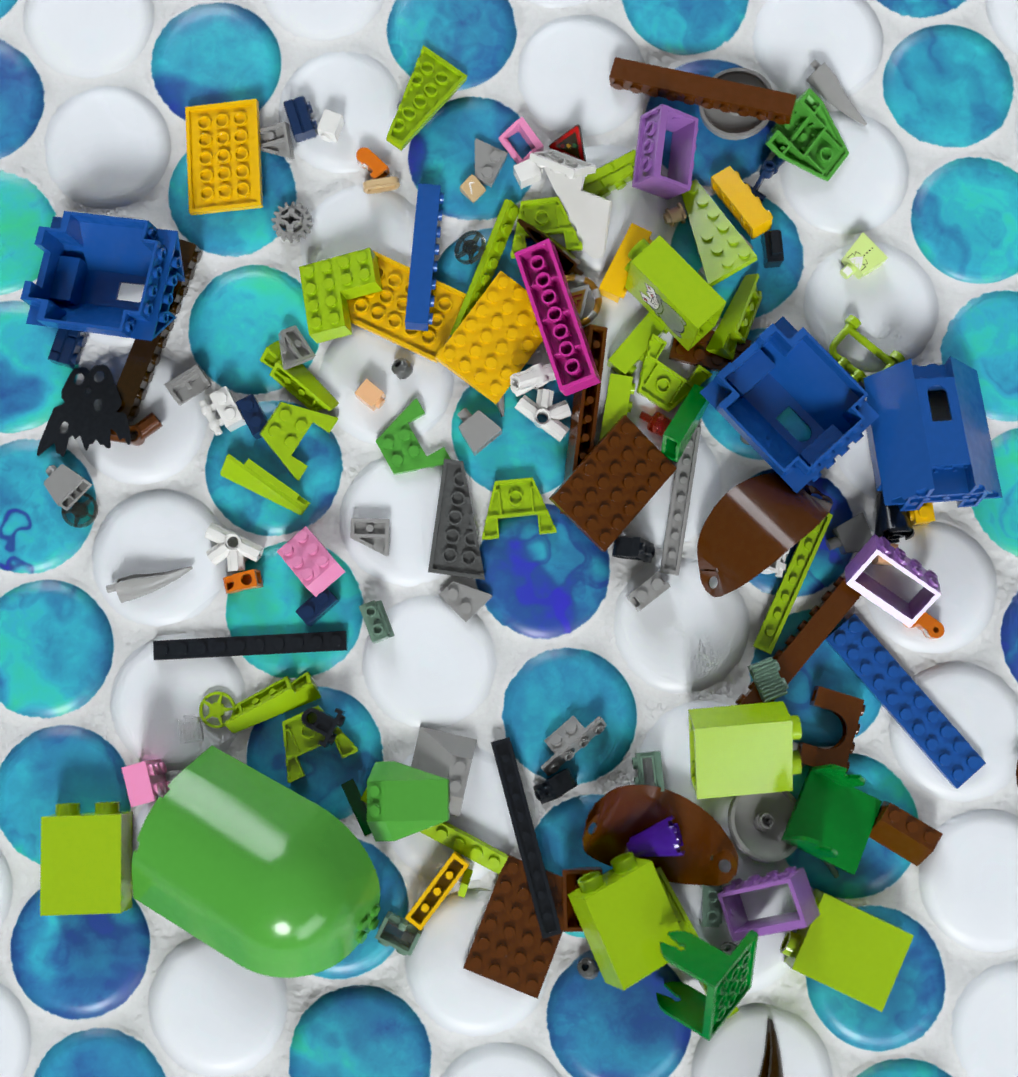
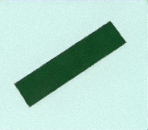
M354 779L341 784L364 836L372 833L367 823V807L360 800L361 794Z

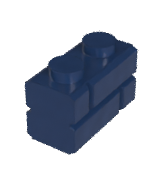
M304 96L284 101L283 104L295 141L299 143L306 139L315 138L317 136L315 130H317L318 125L315 118L311 119L310 113H313L310 101L306 102Z
M58 328L48 360L52 363L74 369L81 359L80 350L86 345V334L82 331Z
M250 394L237 401L236 405L241 411L252 435L256 439L262 438L260 432L268 420L256 397Z
M326 588L317 597L314 595L310 597L295 612L308 626L312 627L339 600Z

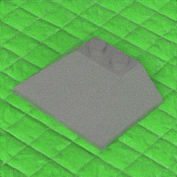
M420 726L411 767L449 779L450 815L459 817L477 739Z

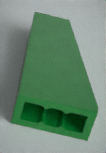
M693 385L663 434L661 452L666 458L677 463L709 405V402L700 393L705 388L703 386Z

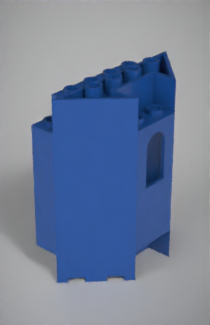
M64 211L63 217L53 216L50 228L39 226L35 245L44 251L37 282L35 284L32 281H25L20 298L30 305L26 324L152 341L177 318L169 311V307L173 302V291L177 281L185 282L178 231L157 229L148 220ZM121 283L144 285L141 303L117 300Z
M783 316L775 324L772 323L762 332L750 347L732 363L727 364L700 391L703 397L796 493L810 480L815 482L822 475L820 471L824 467L829 469L836 462L834 458L838 454L842 457L850 449L848 445L852 441L856 444L864 436L862 432L880 416L864 400L869 394L804 327L797 331ZM787 407H790L810 428L811 437L804 442L798 441L776 418Z
M949 356L944 365L929 364L927 366L912 365L910 358L863 378L865 391L869 394L866 397V402L880 415L866 428L876 491L883 492L885 506L898 505L899 511L919 510L924 503L956 501L957 507L978 506L983 499L1003 498L979 378L975 369L952 356ZM928 392H946L951 420H932Z

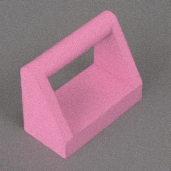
M523 117L516 120L498 138L516 164L528 160L530 153L543 151L544 145ZM518 131L532 149L523 159L508 141V138Z

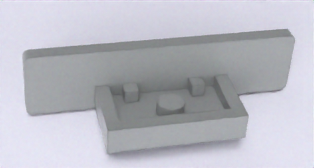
M573 715L544 740L555 754L541 766V769L548 776L556 773L561 765L574 757L577 751L586 747L589 741L596 735L601 734L607 724L598 716L584 728Z

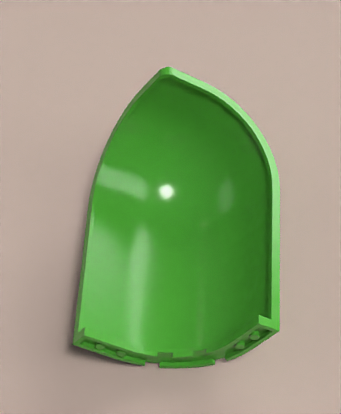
M214 746L208 748L167 786L170 789L163 798L159 796L137 838V841L140 842L138 850L133 852L132 857L133 898L238 965L255 973L271 977L293 978L324 971L346 958L360 943L362 944L366 940L368 933L371 930H375L379 924L380 885L378 876L369 855L355 835L339 819L321 806Z

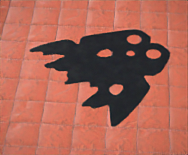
M96 365L90 371L86 367L75 368L69 375L61 392V398L64 400V403L55 407L51 413L39 442L37 456H40L51 445L55 444L56 452L64 457L68 440L71 436L74 439L80 436L86 451L95 440L100 445L111 448V429L116 432L119 440L124 438L128 445L131 443L127 416L123 412H117L122 405V400L108 366ZM98 371L104 373V379L101 382L94 380V376ZM77 374L84 375V381L80 385H76L74 382ZM87 388L91 389L89 394L85 393ZM95 400H101L102 402L100 411L95 410L93 405ZM67 422L69 425L68 430L65 433H60L61 424Z

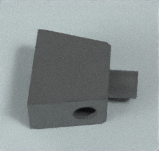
M860 513L832 529L834 537L825 540L829 550L839 548L842 555L859 552L872 537L864 514Z

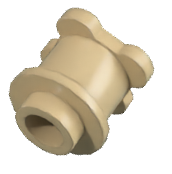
M680 202L677 203L675 208L665 209L663 214L665 223L671 227L680 221L684 224L685 219H687Z

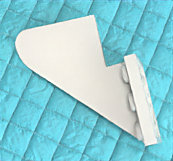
M554 149L530 153L529 161L535 162L536 166L545 169L557 197L560 199L568 219L583 245V250L592 258L598 259L603 257L606 250L612 201L583 190L585 177L588 174L596 173L597 166Z

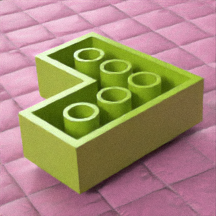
M370 247L299 267L309 336L316 343L352 335L347 300L383 291L378 259Z

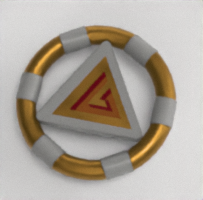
M565 275L567 282L575 281L586 284L570 289L582 326L587 325L600 312L602 305L600 290L591 279L583 275ZM590 288L595 299V305L593 310L582 319Z

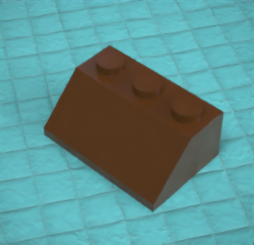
M884 801L879 809L869 838L912 864L919 866L934 851L943 834L891 802Z
M578 867L562 870L563 932H583L568 894L580 888L577 881L582 876L594 871H599L602 875L601 867Z

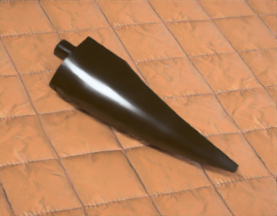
M520 218L517 220L536 244L548 238L555 245L565 275L574 273L582 276L584 274L578 268L582 261L533 225Z
M768 1019L765 1050L759 1077H783L781 1054L772 1019Z

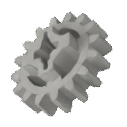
M292 201L291 206L287 202H285L284 208L278 206L280 211H274L273 214L276 218L271 219L274 224L272 228L276 231L277 237L281 236L284 242L288 238L290 243L293 242V239L300 242L301 236L306 239L305 233H311L309 227L313 226L312 221H310L312 216L308 214V209H303L301 203L296 206L294 201ZM281 226H282L283 228H286V229H287V232H285L284 230H282V229H281Z

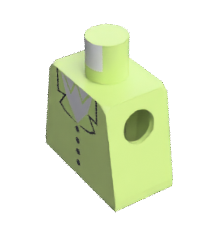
M863 232L841 260L845 267L840 270V274L845 279H848L851 275L861 279L880 267L888 257Z

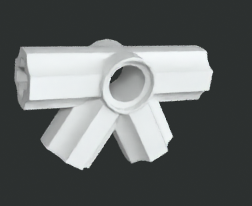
M539 363L525 371L512 374L510 376L512 392L517 397H520L532 389H543L545 384L556 380L551 363L546 365Z
M549 389L537 390L536 403L524 394L515 406V409L531 420L536 427L543 429L560 442L570 430L560 422V420L572 415L566 400L552 405L554 391ZM538 415H545L547 421L544 423L539 422L537 419Z
M213 522L205 532V538L218 543L206 551L208 558L214 565H218L227 558L228 572L246 570L245 557L258 562L264 552L263 546ZM234 537L238 539V545L235 548L231 545V540Z

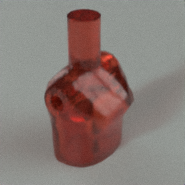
M642 411L639 418L648 422V431L663 437L664 432L672 421L660 412H655L651 416Z

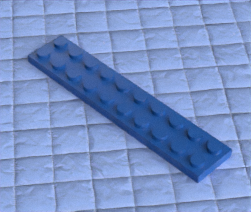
M855 614L851 615L826 637L825 641L955 789H958L986 764Z

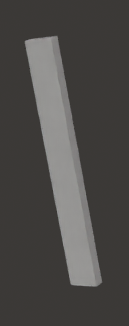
M701 426L696 427L678 463L676 462L677 469L674 474L659 571L663 574L679 576Z

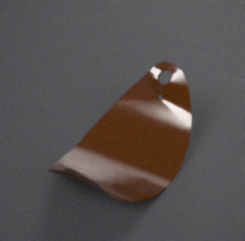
M776 472L747 479L730 489L715 505L699 535L697 557L700 579L705 590L713 597H721L755 578L820 524L831 510L833 505L832 499L824 495L817 488L807 484L796 493ZM811 494H818L822 499L816 498ZM713 576L718 580V584L714 589L709 585V580Z
M641 784L615 788L594 804L586 819L582 837L586 854L611 867L610 862L613 858L629 852L627 843L630 842V837L669 816H674L675 819L672 822L673 824L677 823L684 844L680 846L681 851L685 850V854L683 856L637 857L651 860L655 868L661 867L669 882L688 885L720 886L729 883L736 876L739 857L732 841L720 824L709 813L675 792L667 789L661 792V787ZM595 822L596 826L592 833L589 834V826ZM725 859L731 863V870L724 873L719 869V862Z

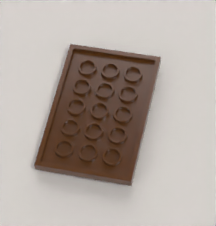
M623 415L549 499L602 552H605L677 468L626 415Z
M507 854L508 859L498 876L463 968L538 998L562 934L542 939L522 860ZM545 869L559 924L563 932L562 876Z

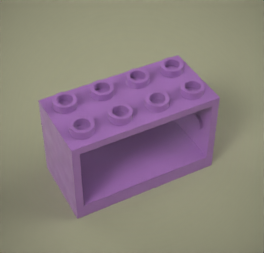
M664 104L640 116L632 187L667 200L690 190L698 133V118ZM666 130L673 132L667 177L660 175Z
M874 534L845 567L846 584L909 628L941 595L938 576L932 570L924 569L916 559L913 558L911 560L902 549L898 547L895 549L882 536L878 537ZM877 555L924 586L909 603L863 572Z
M791 866L778 873V870L767 872L766 876L760 877V874H755L742 881V878H737L730 881L731 884L723 886V890L717 894L733 942L743 940L750 930L757 932L759 937L805 928L820 915L804 867L797 869L796 866ZM788 883L797 911L748 921L740 893Z

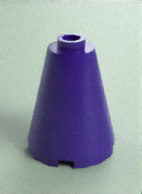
M669 816L630 837V842L627 843L628 851L632 852L634 857L683 856L685 850L681 851L680 846L684 845L678 824H673L672 822L675 817Z

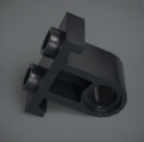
M617 537L614 541L613 557L651 563L655 555L654 544L641 537Z
M309 708L303 712L301 719L303 725L326 736L325 740H320L318 744L328 747L329 744L333 745L337 737L335 732L338 726L342 727L346 719L344 716L345 711L336 708L334 712L338 714L335 718L319 709ZM312 712L317 715V721L314 724L308 720V716Z
M568 767L533 786L536 798L541 804L563 796L566 792L578 786V783Z

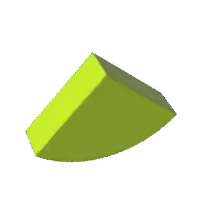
M465 870L458 896L465 898L473 870Z

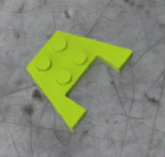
M558 197L521 201L518 219L524 220L547 235L564 234L565 248L570 252L583 250V245L579 241L576 231L572 227ZM518 221L510 253L511 259H516L514 253L526 248L525 238H531Z
M653 333L649 337L636 392L665 412H670L687 397L694 384L700 386V384L712 376V373L702 366L696 365L688 380L668 368L657 360L667 342Z
M280 402L261 430L260 435L273 452L276 453L284 466L291 472L292 476L299 481L308 466L293 457V452L312 423L330 433L338 418Z
M533 477L494 482L482 540L499 539L498 519L537 515L539 535L557 533Z
M319 705L313 707L325 712ZM303 712L282 721L288 783L306 776L298 756L320 747L319 741L326 738V736L303 725L301 719ZM315 713L309 714V722L314 724L317 721ZM338 727L335 732L337 734L335 743L343 759L358 752L359 749Z

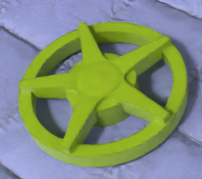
M212 692L201 701L199 714L207 726L222 728L226 726L222 716L226 711L232 710L231 719L235 714L233 709L236 704L230 695L224 692ZM213 695H220L218 701L213 704L206 701ZM223 696L230 700L232 708L225 707L222 703ZM204 703L210 707V713L206 717L203 715ZM213 716L218 718L221 725H213L207 720Z

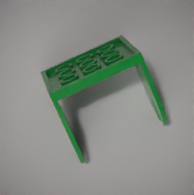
M833 764L810 767L781 840L851 875H855L882 801L854 788L865 785L866 780L861 775L845 774L847 768Z
M753 930L749 931L731 955L724 953L686 931L668 932V936L685 949L679 950L677 947L660 942V952L663 958L673 966L707 985V993L704 995L682 982L664 983V986L675 997L680 998V1001H675L671 997L656 992L659 1008L671 1018L710 1041L752 987L758 933Z

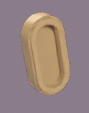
M394 176L368 180L363 183V191L367 194L392 191L400 187L399 178Z

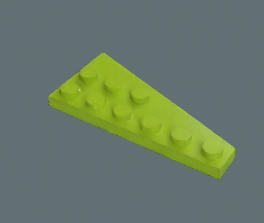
M423 45L386 140L402 151L466 82L467 75Z
M696 179L693 180L690 190L682 193L681 196L687 211L707 283L712 287L757 261V255Z

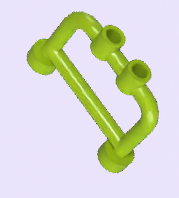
M849 315L845 319L846 325L829 345L830 355L851 374L850 376L857 383L861 382L864 384L863 378L866 377L864 372L855 368L847 358L839 355L836 350L837 346L848 334L886 364L882 370L905 361V357L898 351L894 350L888 356L859 333L857 329L861 322L853 315Z

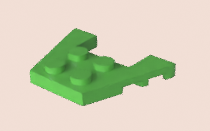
M417 398L376 440L394 475L424 468H433L443 465L444 459H450L444 447L426 456L411 430L409 423L425 415Z

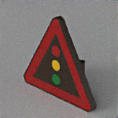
M578 124L549 145V148L552 150L554 149L586 161L581 128Z

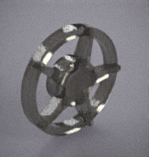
M478 231L464 233L455 245L454 253L456 259L462 264H473L482 256L484 250H486L484 236ZM476 235L473 240H465L468 236ZM479 238H481V246L477 245ZM462 242H464L462 246L463 251L459 253L460 245ZM468 255L469 260H462L461 257Z
M84 493L82 495L89 498L84 503L76 501L68 511L62 508V517L70 526L84 528L92 524L96 519L98 504L89 494ZM91 501L94 504L93 515L88 513L87 507ZM67 513H72L75 516L74 524L68 520ZM85 516L91 517L86 523L78 524L80 518Z

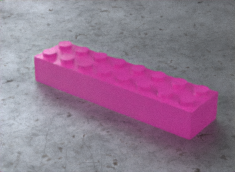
M548 238L514 253L559 390L565 396L601 383L555 245Z

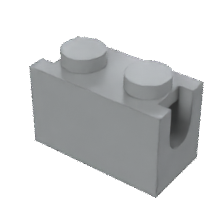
M658 571L630 593L627 598L639 612L671 586L669 583L664 582L661 578V573Z

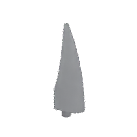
M814 60L810 65L815 71L806 79L807 82L839 111L866 126L867 123L848 99L836 75L825 62L820 65L817 60Z
M189 566L160 573L134 574L116 579L114 584L107 585L106 590L108 593L116 591L119 600L123 603L152 593L170 584L192 570L193 567Z

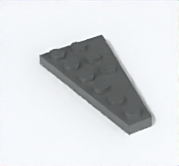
M444 459L428 572L485 580L463 461Z

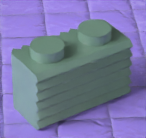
M772 657L747 666L763 703L788 694L786 691L788 684L784 678H781L778 672L780 671V666L776 659L773 660Z

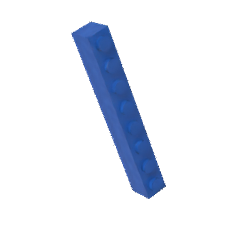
M418 183L405 316V329L428 331L429 324L432 325L433 313H430V307H434L435 296L431 294L432 289H436V278H433V273L437 272L438 261H435V255H439V244L436 243V240L441 236V227L438 226V221H442L443 210L439 208L440 204L444 203V193H441V185Z

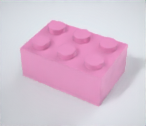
M306 526L277 551L303 585L315 597L346 572Z
M161 759L143 761L122 767L131 807L157 801L159 796L163 798L170 789L167 787L170 782L166 780L165 773H167L166 765Z

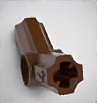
M153 412L135 425L129 426L131 435L134 432H138L137 438L131 440L130 444L134 446L142 445L147 437L163 426ZM111 429L110 441L126 443L124 438L119 440L116 432Z

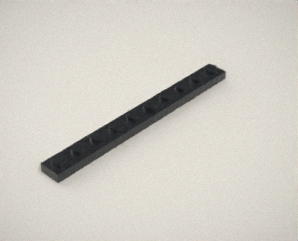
M347 631L153 641V660L348 651Z
M510 737L493 741L491 746L542 939L562 934Z

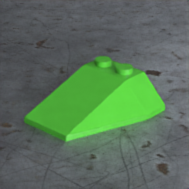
M810 88L796 99L790 125L776 123L766 137L765 144L779 158L825 181L830 180L849 155V151L823 101Z
M396 761L375 762L367 780V823L376 842L397 841L450 820L449 779Z

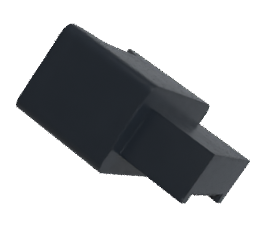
M766 231L761 238L764 268L780 267L784 261L781 231Z

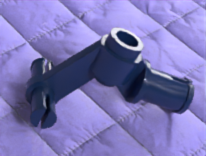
M777 155L762 164L759 171L760 177L754 187L750 186L753 195L759 197L761 202L765 200L766 195L758 191L764 179H769L773 174H776L778 168L785 162V160L778 158Z

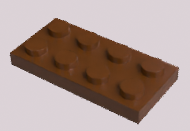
M713 330L708 332L689 351L674 338L669 359L694 366L700 365L705 369L720 372L727 364L732 363L750 347L751 340L746 339V342L743 344L737 343L734 358L729 360L706 350L715 333Z

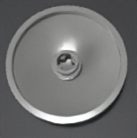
M730 68L713 76V78L772 90L769 82L761 74L747 68ZM699 105L700 116L704 125L710 132L723 139L742 140L759 133L769 122V120L762 121L752 116L743 117L738 113H725L719 109H706Z
M789 791L734 796L728 810V827L736 846L745 855L760 862H775L790 856L797 848L781 839L797 800Z

